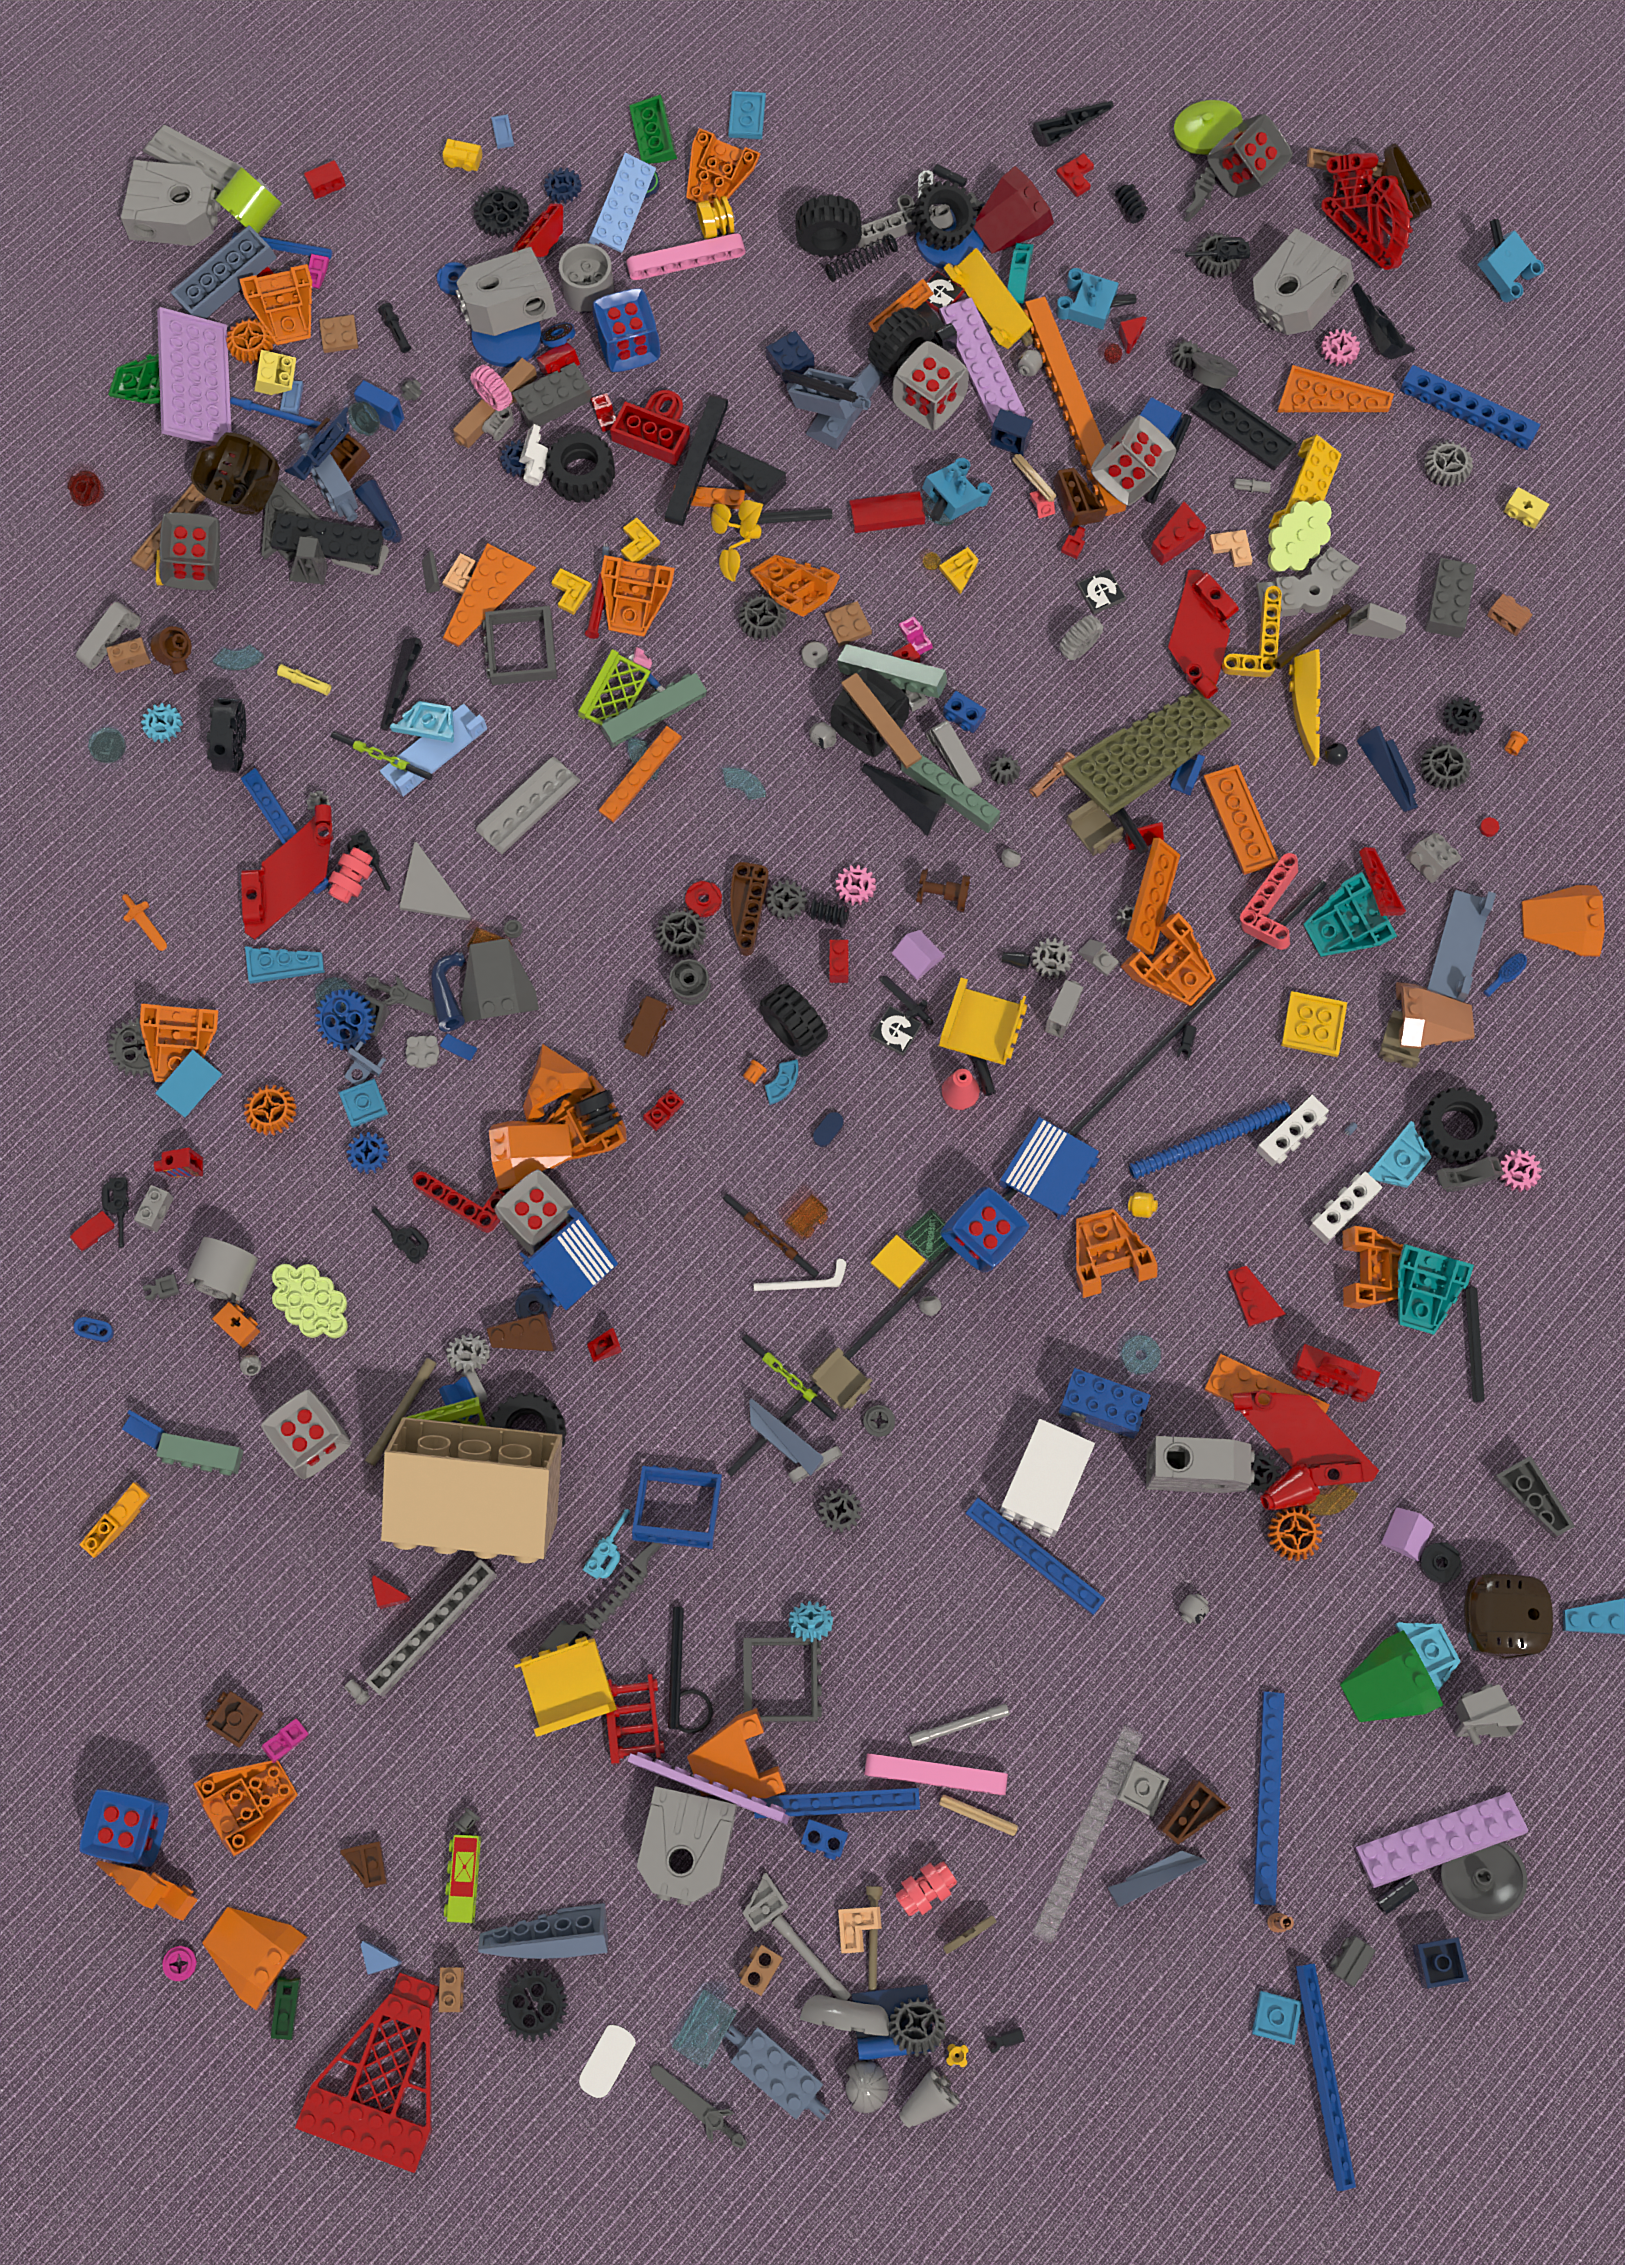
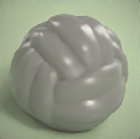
M1010 848L1005 849L1001 855L1002 863L1005 867H1016L1021 861V855Z
M927 1296L921 1299L919 1308L922 1313L934 1316L941 1309V1302L936 1296Z
M247 1355L241 1359L240 1370L244 1375L253 1376L260 1371L261 1361L258 1356Z

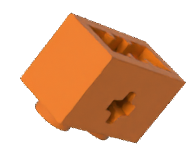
M228 1302L212 1319L244 1349L260 1333L256 1328L258 1323L251 1317L247 1319L242 1315L245 1311L239 1305L235 1304L233 1306ZM236 1321L241 1324L239 1327L234 1324Z

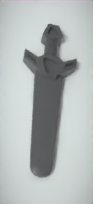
M368 977L366 980V985L373 991L378 989L390 994V998L382 1001L387 1006L401 1003L436 1017L434 1002L405 989L402 979L395 977L397 985L393 987L379 982V979L375 977Z
M654 2065L651 2068V2075L706 2125L707 2138L712 2143L713 2131L721 2130L724 2135L726 2134V2136L731 2138L733 2146L740 2149L744 2148L747 2141L743 2135L735 2133V2131L733 2132L724 2123V2116L735 2113L730 2109H715L661 2066Z

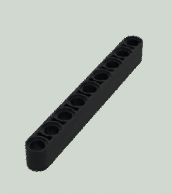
M714 395L709 396L668 504L665 522L680 526L684 525L727 411L728 399Z

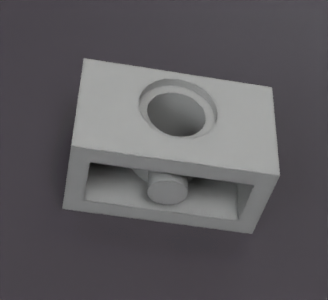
M151 1185L134 1221L139 1226L157 1233L174 1198L169 1192Z

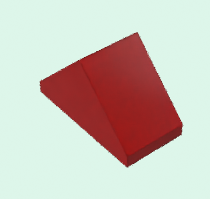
M1143 316L1120 322L1118 333L1127 354H1130L1145 329L1147 317Z
M614 1328L609 1329L587 1344L593 1362L622 1352Z
M372 1577L377 1607L380 1609L410 1601L411 1598L378 1577Z

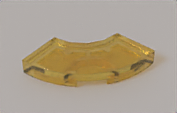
M1340 1484L1334 1492L1316 1496L1315 1502L1308 1504L1305 1512L1308 1510L1310 1514L1318 1516L1337 1514L1350 1506L1359 1493Z

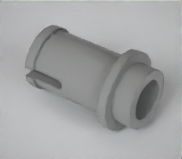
M351 1679L344 1687L356 1700V1704L363 1705L370 1698L369 1692L367 1690L364 1691L354 1679Z

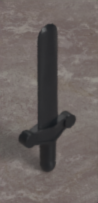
M881 976V983L910 1009L905 1013L907 1019L919 1016L927 1025L933 1024V1019L924 1012L928 1001L922 1000V1002L917 1004L889 977Z

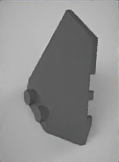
M508 938L470 945L461 1001L465 1022L539 1010L536 990Z

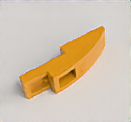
M133 1482L109 1513L101 1517L79 1545L93 1558L98 1556L140 1513L142 1505L150 1497V1494L137 1482Z

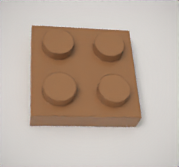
M354 315L319 319L324 353L359 348Z
M858 601L824 614L838 647L872 634V630Z

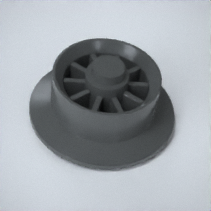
M1196 352L1192 356L1193 361L1196 363L1193 377L1206 386L1217 389L1225 388L1228 379L1236 377L1239 373L1235 365L1220 356L1206 352Z

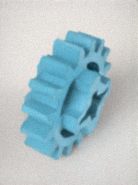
M161 703L158 708L156 705H153V710L147 709L148 715L143 714L145 720L141 721L144 726L142 729L149 739L152 738L154 742L158 739L161 743L164 742V739L170 742L171 736L177 737L176 731L181 732L179 726L183 725L182 717L176 708L172 709L170 704L165 707Z
M809 1601L807 1606L800 1603V1608L794 1607V1612H790V1632L795 1633L796 1638L802 1636L803 1641L807 1638H810L811 1642L814 1641V1638L820 1641L821 1635L827 1637L828 1631L832 1630L833 1617L830 1610L826 1611L825 1605L819 1607L818 1602L812 1605Z

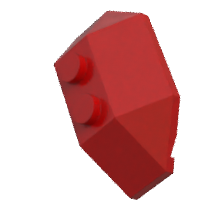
M550 204L517 241L512 253L531 247L536 257L546 256L550 248L559 240L560 235L563 233V205Z

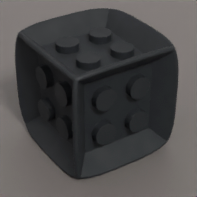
M867 667L862 669L858 673L859 677L899 728L902 729L909 716V698L900 688L876 671ZM843 689L831 708V725L842 738L871 757H876L888 745Z

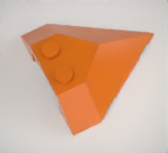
M542 1044L523 1105L527 1122H533L544 1116L543 1106L568 1092L578 1098L593 1090L587 1072Z

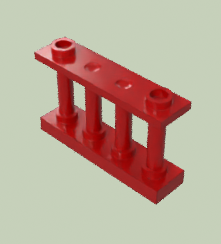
M648 1674V1682L619 1686L613 1684V1681L609 1679L608 1683L613 1699L618 1694L649 1690L651 1701L649 1703L619 1706L617 1704V1710L606 1713L611 1764H621V1759H624V1756H630V1753L637 1755V1752L643 1754L656 1752V1758L662 1759L661 1754L665 1753L664 1741H660L655 1699V1691H658L657 1679H653V1675ZM652 1711L653 1723L626 1727L617 1726L616 1717H620L621 1714ZM654 1731L655 1744L627 1748L619 1746L618 1738H622V1735Z

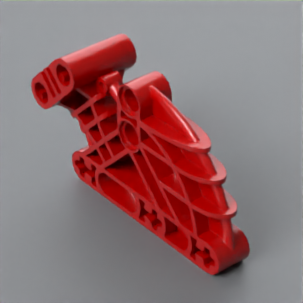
M1354 153L1329 158L1326 167L1328 172L1335 173L1333 175L1335 180L1333 185L1334 191L1332 197L1323 199L1321 204L1322 210L1383 269L1399 268L1402 264V255L1405 248H1409V233L1413 231L1410 226V218L1413 217V214L1408 209L1405 196L1398 186V179L1391 175L1382 176L1373 184L1372 169L1378 164V156L1375 153ZM1387 180L1389 181V186H1388V188L1386 187V181H1387ZM1370 185L1371 190L1368 194H1363L1364 187ZM1337 189L1343 190L1345 197L1340 198L1336 196ZM1376 195H1378V202L1375 201ZM1368 207V224L1353 208ZM1343 213L1356 224V231L1343 219ZM1387 214L1392 218V226L1387 222ZM1388 235L1391 236V239H1390L1389 244H1388Z

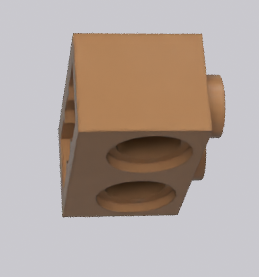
M761 1944L760 1948L755 1946L750 1958L753 1960L749 1967L744 1965L739 1974V1977L742 1978L739 1983L760 1996L764 1993L783 1957ZM763 1953L771 1956V1963L768 1966H763L759 1962V1957ZM752 1972H757L760 1975V1982L757 1985H752L748 1980V1976Z
M465 1967L440 1968L439 2012H463Z

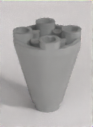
M934 2068L927 2072L905 2103L899 2116L908 2128L954 2109L961 2102L957 2094L951 2091L949 2087L951 2082L944 2074L940 2076Z

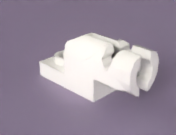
M535 424L528 430L519 462L525 464L523 478L525 482L538 486L543 477L542 472L546 467L548 448L538 444L541 434H539L541 427Z

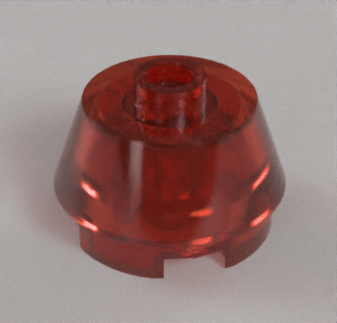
M80 471L75 476L72 475L67 486L68 490H70L71 499L76 504L84 507L100 502L105 492L103 483L91 471Z

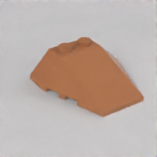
M1396 982L1397 1000H1402L1403 1024L1399 1030L1400 1047L1420 1049L1431 1044L1436 1046L1441 1045L1442 1042L1451 1041L1453 1043L1474 1039L1472 1005L1416 984Z

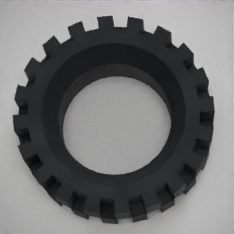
M939 181L935 185H930L913 206L915 208L912 210L911 216H914L911 221L912 225L916 224L914 231L915 233L920 232L919 239L921 241L923 239L927 240L925 245L928 247L933 244L936 250H939L941 246L943 251L948 250L950 247L953 249L963 242L976 224L974 219L977 217V211H973L976 208L975 202H970L973 197L971 194L966 196V189L964 187L961 190L958 189L959 184L957 183L950 186V181H945L943 184ZM946 204L950 207L956 218L954 230L943 231L933 224L929 216L931 205Z

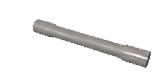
M1005 1703L966 1718L910 1734L909 1739L912 1747L956 1731L1009 1716V1710Z
M780 1914L772 1922L773 1926L792 1944L827 1984L837 1999L846 2001L851 1996L848 1990L840 1981L836 1980Z

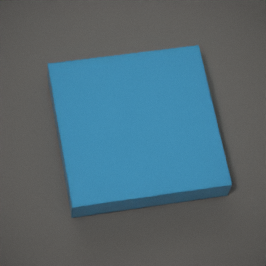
M375 1079L338 1092L352 1128L388 1115Z
M1260 1991L1252 2034L1295 2045L1302 2001Z

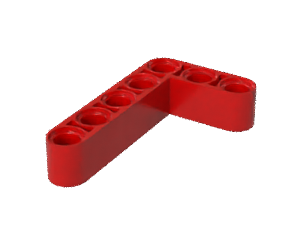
M417 1172L413 1176L412 1182L418 1192L482 1232H492L500 1222L495 1209L492 1208L505 1195L503 1193L504 1190H499L498 1186L482 1208L426 1172ZM421 1179H426L427 1182L425 1185H418V1182ZM437 1189H443L441 1195L436 1196L434 1192ZM452 1199H459L456 1205H450ZM468 1209H475L472 1215H466ZM484 1219H491L488 1225L481 1224Z

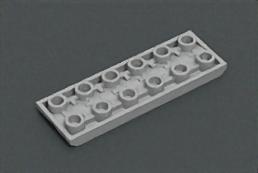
M166 125L161 126L153 139L143 149V152L163 163L198 166L212 182L214 190L219 193L242 167Z
M550 758L478 825L476 832L502 855L580 782V779L557 758Z

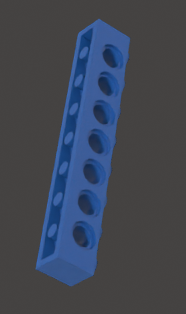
M1415 365L1411 366L1400 389L1406 395L1413 396L1423 403H1428L1438 410L1445 411L1455 418H1460L1470 425H1475L1487 433H1492L1502 440H1507L1526 450L1530 447L1541 425Z

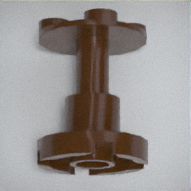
M928 868L922 870L919 884H923L922 888L919 887L916 902L922 905L925 892L943 895L944 900L958 902L957 911L964 912L971 876L963 875L961 884L947 881L946 885L928 882Z

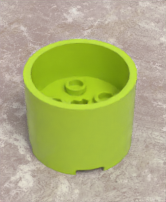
M240 167L215 199L245 227L250 225L257 233L262 230L282 205L275 196L242 167Z

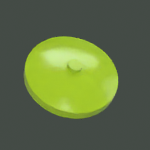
M1206 100L1197 102L1184 109L1177 117L1174 124L1175 139L1184 150L1194 154L1207 155L1231 130L1243 122L1242 115L1235 106L1224 101Z

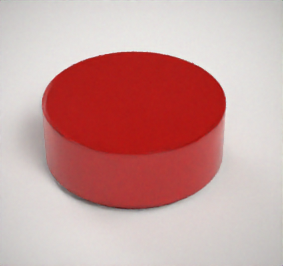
M1491 817L1485 818L1479 826L1480 832L1486 837L1496 835L1499 830L1498 821Z

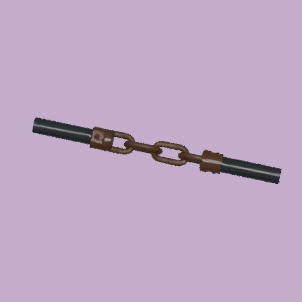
M729 1194L724 1196L723 1200L744 1217L743 1219L749 1225L755 1227L775 1246L779 1247L791 1261H795L814 1279L819 1275V1272L798 1255L799 1253L793 1247L788 1246L758 1220L751 1211L748 1212ZM763 1229H765L766 1231H768L770 1234L767 1235V1234L763 1231ZM773 1237L779 1241V1244L773 1240Z

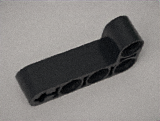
M926 301L915 309L932 325V343L940 346L947 352L956 348L957 331L951 323L944 325Z

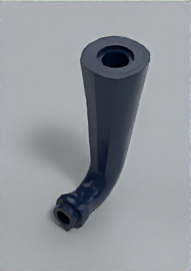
M369 480L355 491V495L383 529V538L395 544L399 543L402 540L401 530L377 481Z
M458 951L440 958L434 964L431 972L435 1012L439 1029L443 1032L456 1030L465 1024L464 1016L446 978V973L451 967L464 966L463 963H466L463 953H458Z

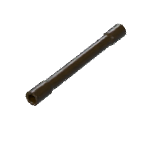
M1344 604L1322 624L1289 650L1274 659L1273 666L1276 669H1281L1299 652L1337 622L1348 616L1352 612L1351 606Z

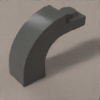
M1486 1157L1464 1167L1442 1168L1436 1171L1438 1182L1446 1192L1475 1187L1504 1175L1498 1157Z

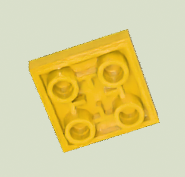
M896 1234L870 1264L900 1289L923 1265L925 1259Z

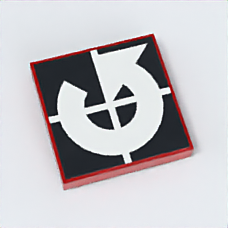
M936 271L927 282L934 294L926 302L933 310L939 313V308L956 303L963 295L965 289Z

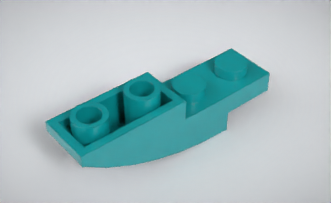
M1016 243V248L1013 252L1008 290L1017 303L1024 304L1034 244Z

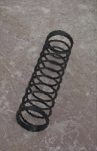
M893 235L884 236L883 240L878 239V242H872L871 246L867 244L866 248L861 247L859 251L855 250L853 254L849 253L847 257L843 256L841 260L836 259L835 263L830 262V264H826L825 271L830 281H836V274L831 264L835 265L837 274L842 279L837 261L841 262L843 271L848 276L843 258L847 259L849 268L854 273L849 255L853 256L855 265L860 270L855 252L859 253L861 262L866 267L861 249L865 250L867 259L872 264L867 246L871 247L872 254L875 260L878 261L877 253L873 248L874 243L878 247L880 256L884 258V253L879 246L880 240L883 242L888 255H890V250L885 243V238H887L891 251L897 252L898 246Z

